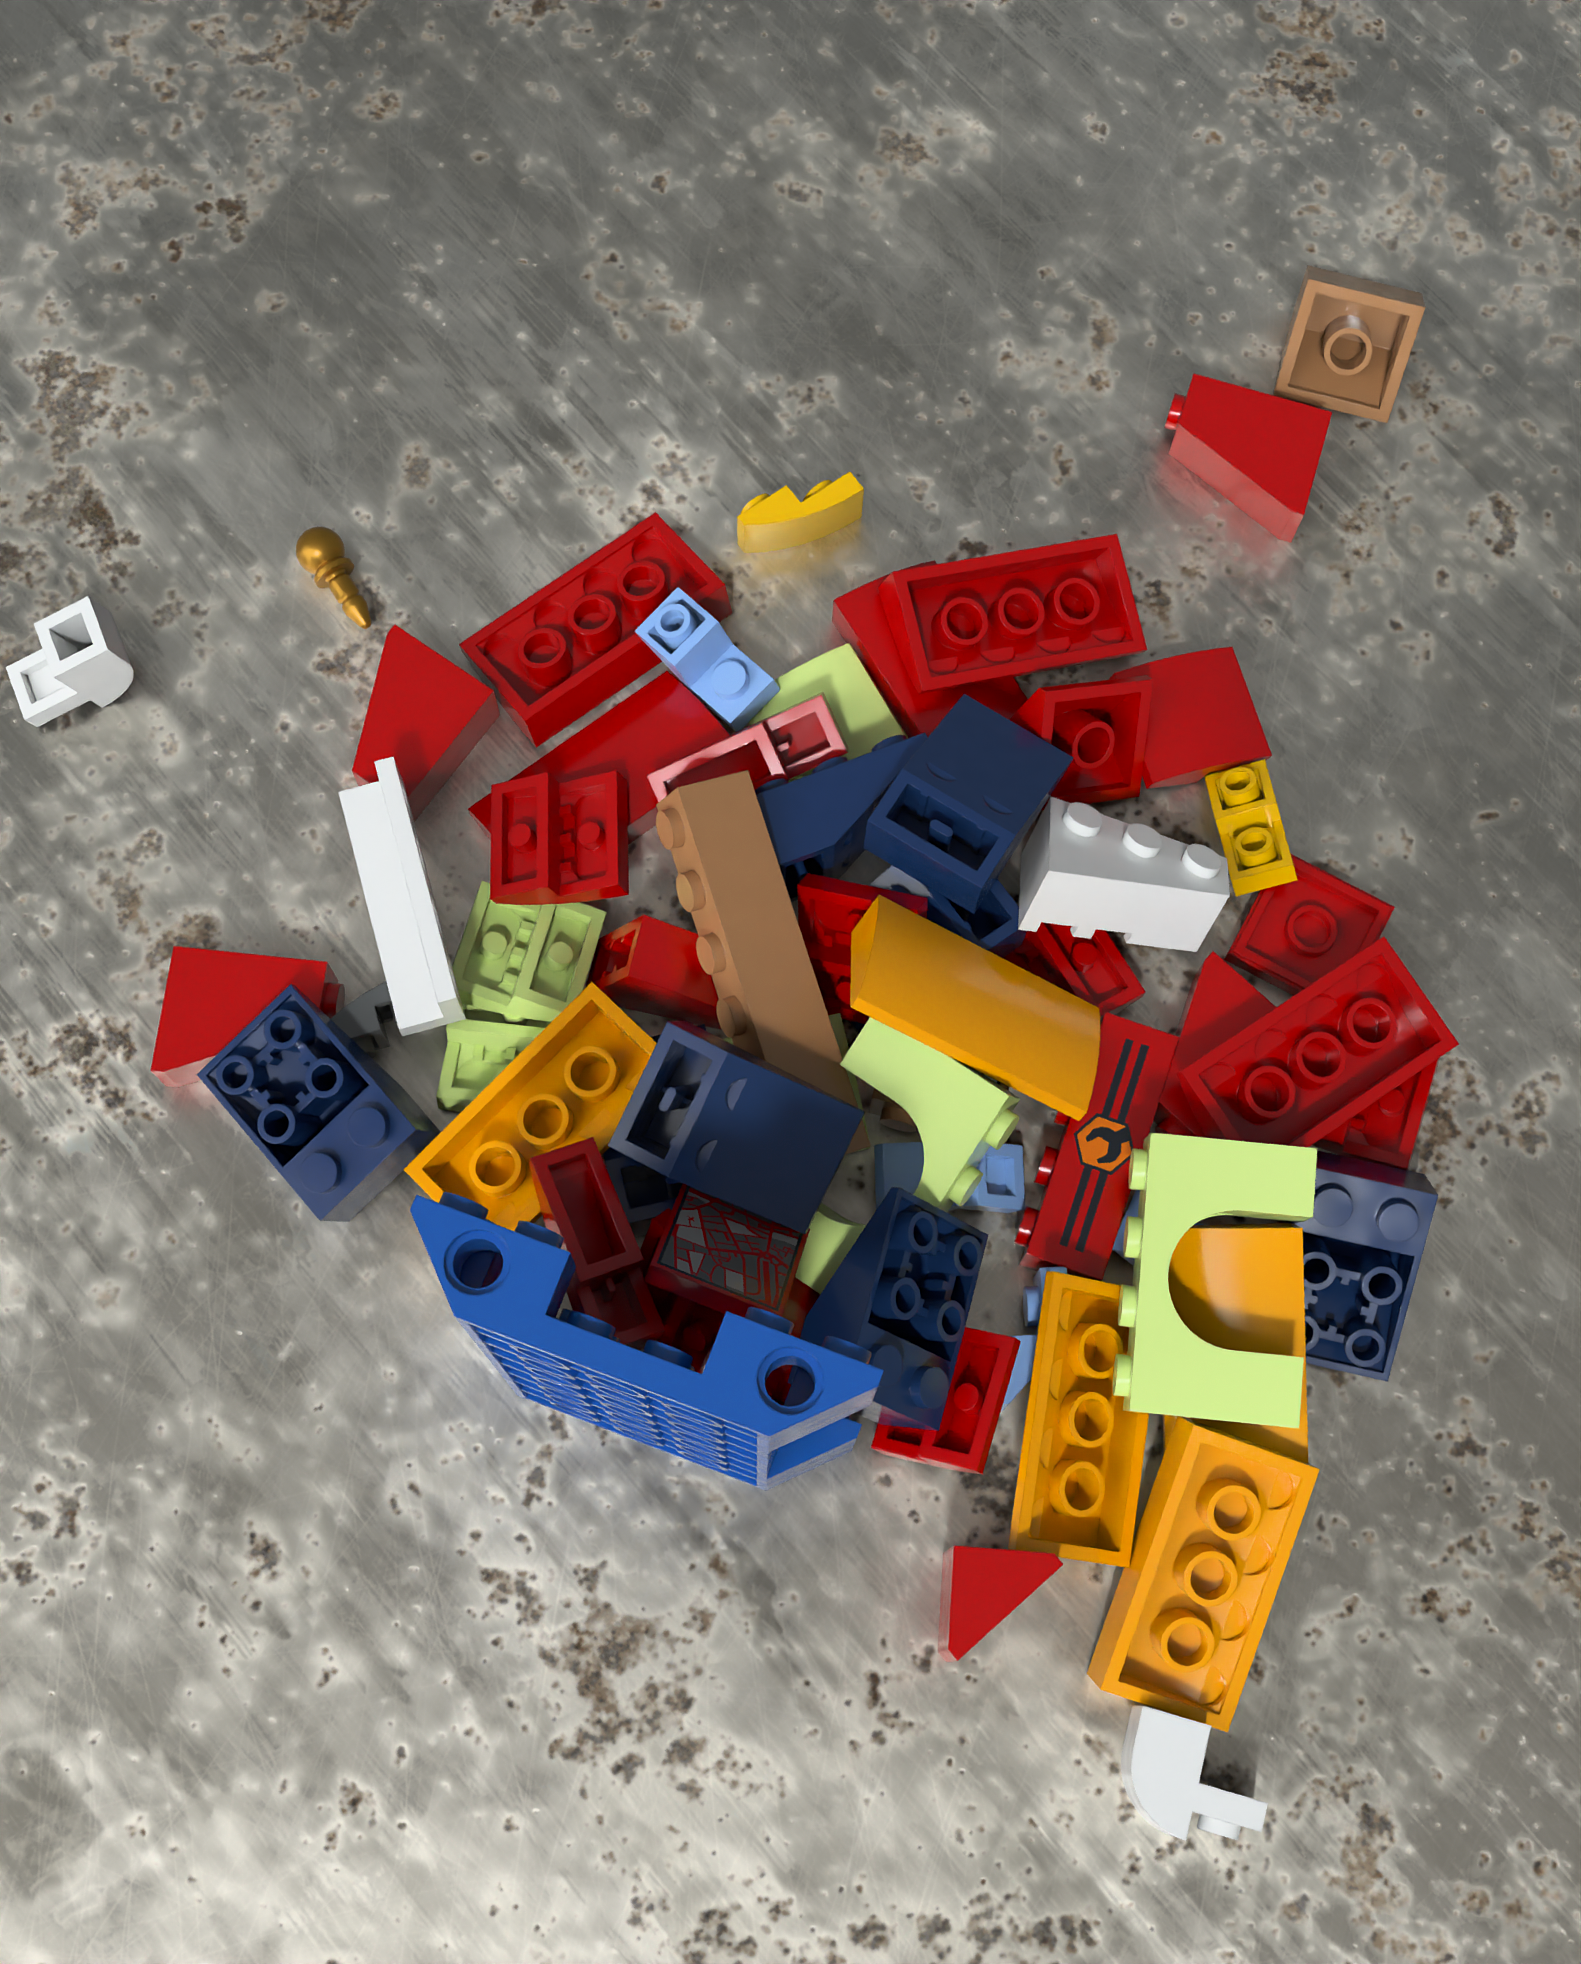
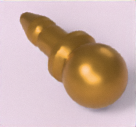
M313 527L306 530L299 537L296 544V556L300 565L306 571L315 575L314 582L317 587H329L338 603L342 604V610L346 616L361 628H369L371 626V618L368 605L364 597L359 595V589L350 576L354 569V564L351 559L344 557L345 548L342 539L336 532L326 527Z

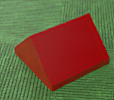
M1145 675L1040 687L1009 719L1074 757L1050 797L1068 803L1091 804L1140 796L1153 687L1152 678ZM1049 799L1047 800V802L1045 803V805L1043 806V808H1042L1041 810H1044V809H1045V807H1046V805H1047Z
M955 1545L943 1553L937 1652L946 1662L958 1661L1064 1564L1054 1553Z

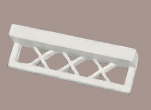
M394 757L374 761L379 778L378 782L343 790L338 793L398 1029L402 1036L465 1020L466 1017L405 785Z

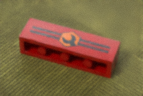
M1108 1012L1104 1013L1100 1021L1099 1058L1088 1110L1080 1121L1056 1111L1053 1122L1064 1126L1057 1149L1046 1145L1034 1178V1183L1045 1187L1038 1208L1025 1207L1014 1239L1015 1244L1025 1247L1019 1263L1020 1266L1035 1271L1042 1267H1066L1067 1274L1097 1281L1103 1280L1131 1189H1129L1131 1152L1133 1148L1143 1149L1144 1139L1149 1135L1180 1037Z

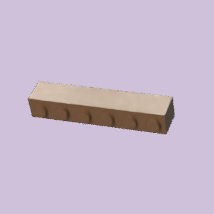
M748 770L677 787L656 804L658 810L656 828L663 846L671 850L678 871L676 878L678 898L683 908L687 912H691L699 936L696 942V950L700 965L713 979L719 998L716 1010L721 1029L727 1037L732 1038L735 1046L858 1108L847 1071L840 1065L843 1059ZM861 1120L845 1155L871 1147L863 1120Z

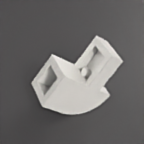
M89 596L34 623L42 649L6 667L24 720L36 727L90 700L102 708L129 688L134 676L112 613Z
M1132 1705L1121 1754V1773L1123 1784L1131 1803L1149 1824L1165 1834L1186 1841L1192 1812L1199 1814L1197 1829L1234 1840L1239 1839L1241 1826L1262 1832L1268 1803L1199 1783L1211 1725L1146 1706Z

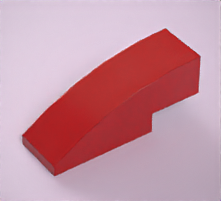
M822 692L648 774L647 778L658 802L677 787L748 770L754 790H756L761 785L775 779L784 778L789 781L791 778L809 771L829 759L848 753L849 748L825 694Z
M594 1137L531 1157L529 1166L545 1226L564 1238L561 1249L571 1253L576 1265L566 1291L572 1310L595 1317L616 1328L614 1336L621 1340L620 1343L634 1349H644L647 1340L658 1342L665 1328L640 1270L644 1259Z

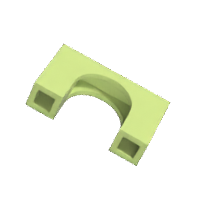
M871 1017L840 1063L842 1067L899 1104L910 1115L917 1126L923 1143L924 1165L921 1180L913 1195L945 1212L949 1211L954 1202L959 1206L964 1205L982 1179L983 1173L976 1169L989 1147L992 1146L996 1150L1000 1149L1015 1129L1019 1116L1013 1110L1020 1101V1098L981 1072ZM821 1203L809 1227L810 1231L795 1277L821 1294L866 1224L848 1220Z
M1151 1132L1144 1139L1143 1149H1132L1129 1166V1189L1140 1190L1138 1217L1127 1216L1123 1256L1135 1258L1133 1286L1121 1285L1118 1306V1326L1129 1327L1127 1355L1116 1354L1113 1371V1395L1124 1396L1123 1411L1299 1428L1304 1357L1228 1350L1202 1340L1183 1323L1176 1312L1169 1292L1168 1272L1172 1254L1182 1236L1194 1224L1206 1218L1227 1215L1303 1222L1313 1218L1317 1148Z

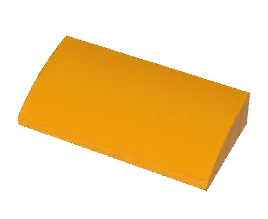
M878 895L851 932L850 1007L1080 1121L1087 1113L1096 1077L1100 1047L1099 1008L897 903Z
M591 982L403 1170L437 1203H439L443 1192H449L472 1200L487 1208L489 1211L486 1219L501 1227L515 1231L520 1220L534 1224L542 1216L529 1166L530 1158L594 1137L599 1152L602 1155L609 1148L608 1144L657 1043L603 991Z
M1292 1223L1193 1225L1182 1236L1175 1247L1168 1272L1171 1300L1183 1323L1202 1340L1223 1349L1304 1357L1299 1428L1186 1418L1308 1463L1303 1228ZM1162 1415L1163 1456L1177 1416Z
M1046 1271L1009 1535V1550L1054 1553L1060 1558L1127 1568L1130 1566L1149 1413L1123 1411L1124 1396L1113 1395L1116 1354L1127 1355L1129 1327L1118 1326L1121 1285Z
M1177 1416L1132 1544L1130 1566L1123 1569L1087 1671V1675L1099 1689L1228 1732L1320 1469L1186 1417Z

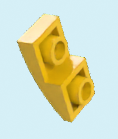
M849 471L834 482L825 480L818 483L806 494L803 502L797 499L787 485L771 495L767 493L758 495L749 501L742 509L740 515L737 516V545L744 553H759L787 549L823 538L862 517L864 488Z
M1265 759L1204 776L1224 855L1227 858L1228 871L1235 896L1298 880Z

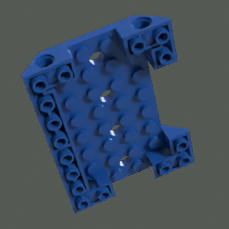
M443 1192L439 1203L419 1195L415 1196L410 1212L454 1317L519 1397L765 1491L852 1451L862 1424L849 1420L850 1415L871 1405L884 1372L882 1369L869 1365L872 1353L865 1348L831 1336L825 1337L822 1347L791 1336L794 1327L791 1321L759 1308L748 1307L745 1317L726 1311L704 1371L700 1374L695 1372V1368L691 1366L693 1361L691 1355L669 1345L647 1340L642 1352L621 1344V1340L614 1336L616 1328L595 1317L563 1308L559 1319L556 1318L576 1269L571 1253L561 1249L564 1241L561 1235L542 1226L521 1220L518 1222L515 1231L501 1227L486 1219L489 1211L487 1208L453 1193ZM780 1366H798L785 1403L782 1406L768 1395L765 1387L766 1380L770 1373Z

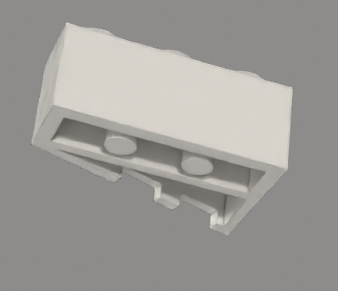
M1050 797L1021 854L1018 930L1037 932L1041 922L1072 926L1070 931L1073 937L1091 939L1095 930L1098 929L1125 933L1123 937L1128 944L1197 952L1230 896L1227 858L1218 855L1215 851L1204 845H1188L1160 835L1147 825L1140 823L1128 824L1100 814L1096 809L1087 804L1079 802L1068 803Z

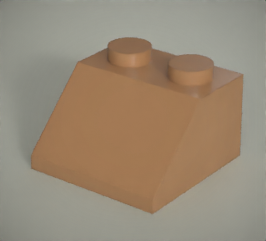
M1307 265L1290 321L1273 395L1388 423L1424 314L1425 304L1422 293Z

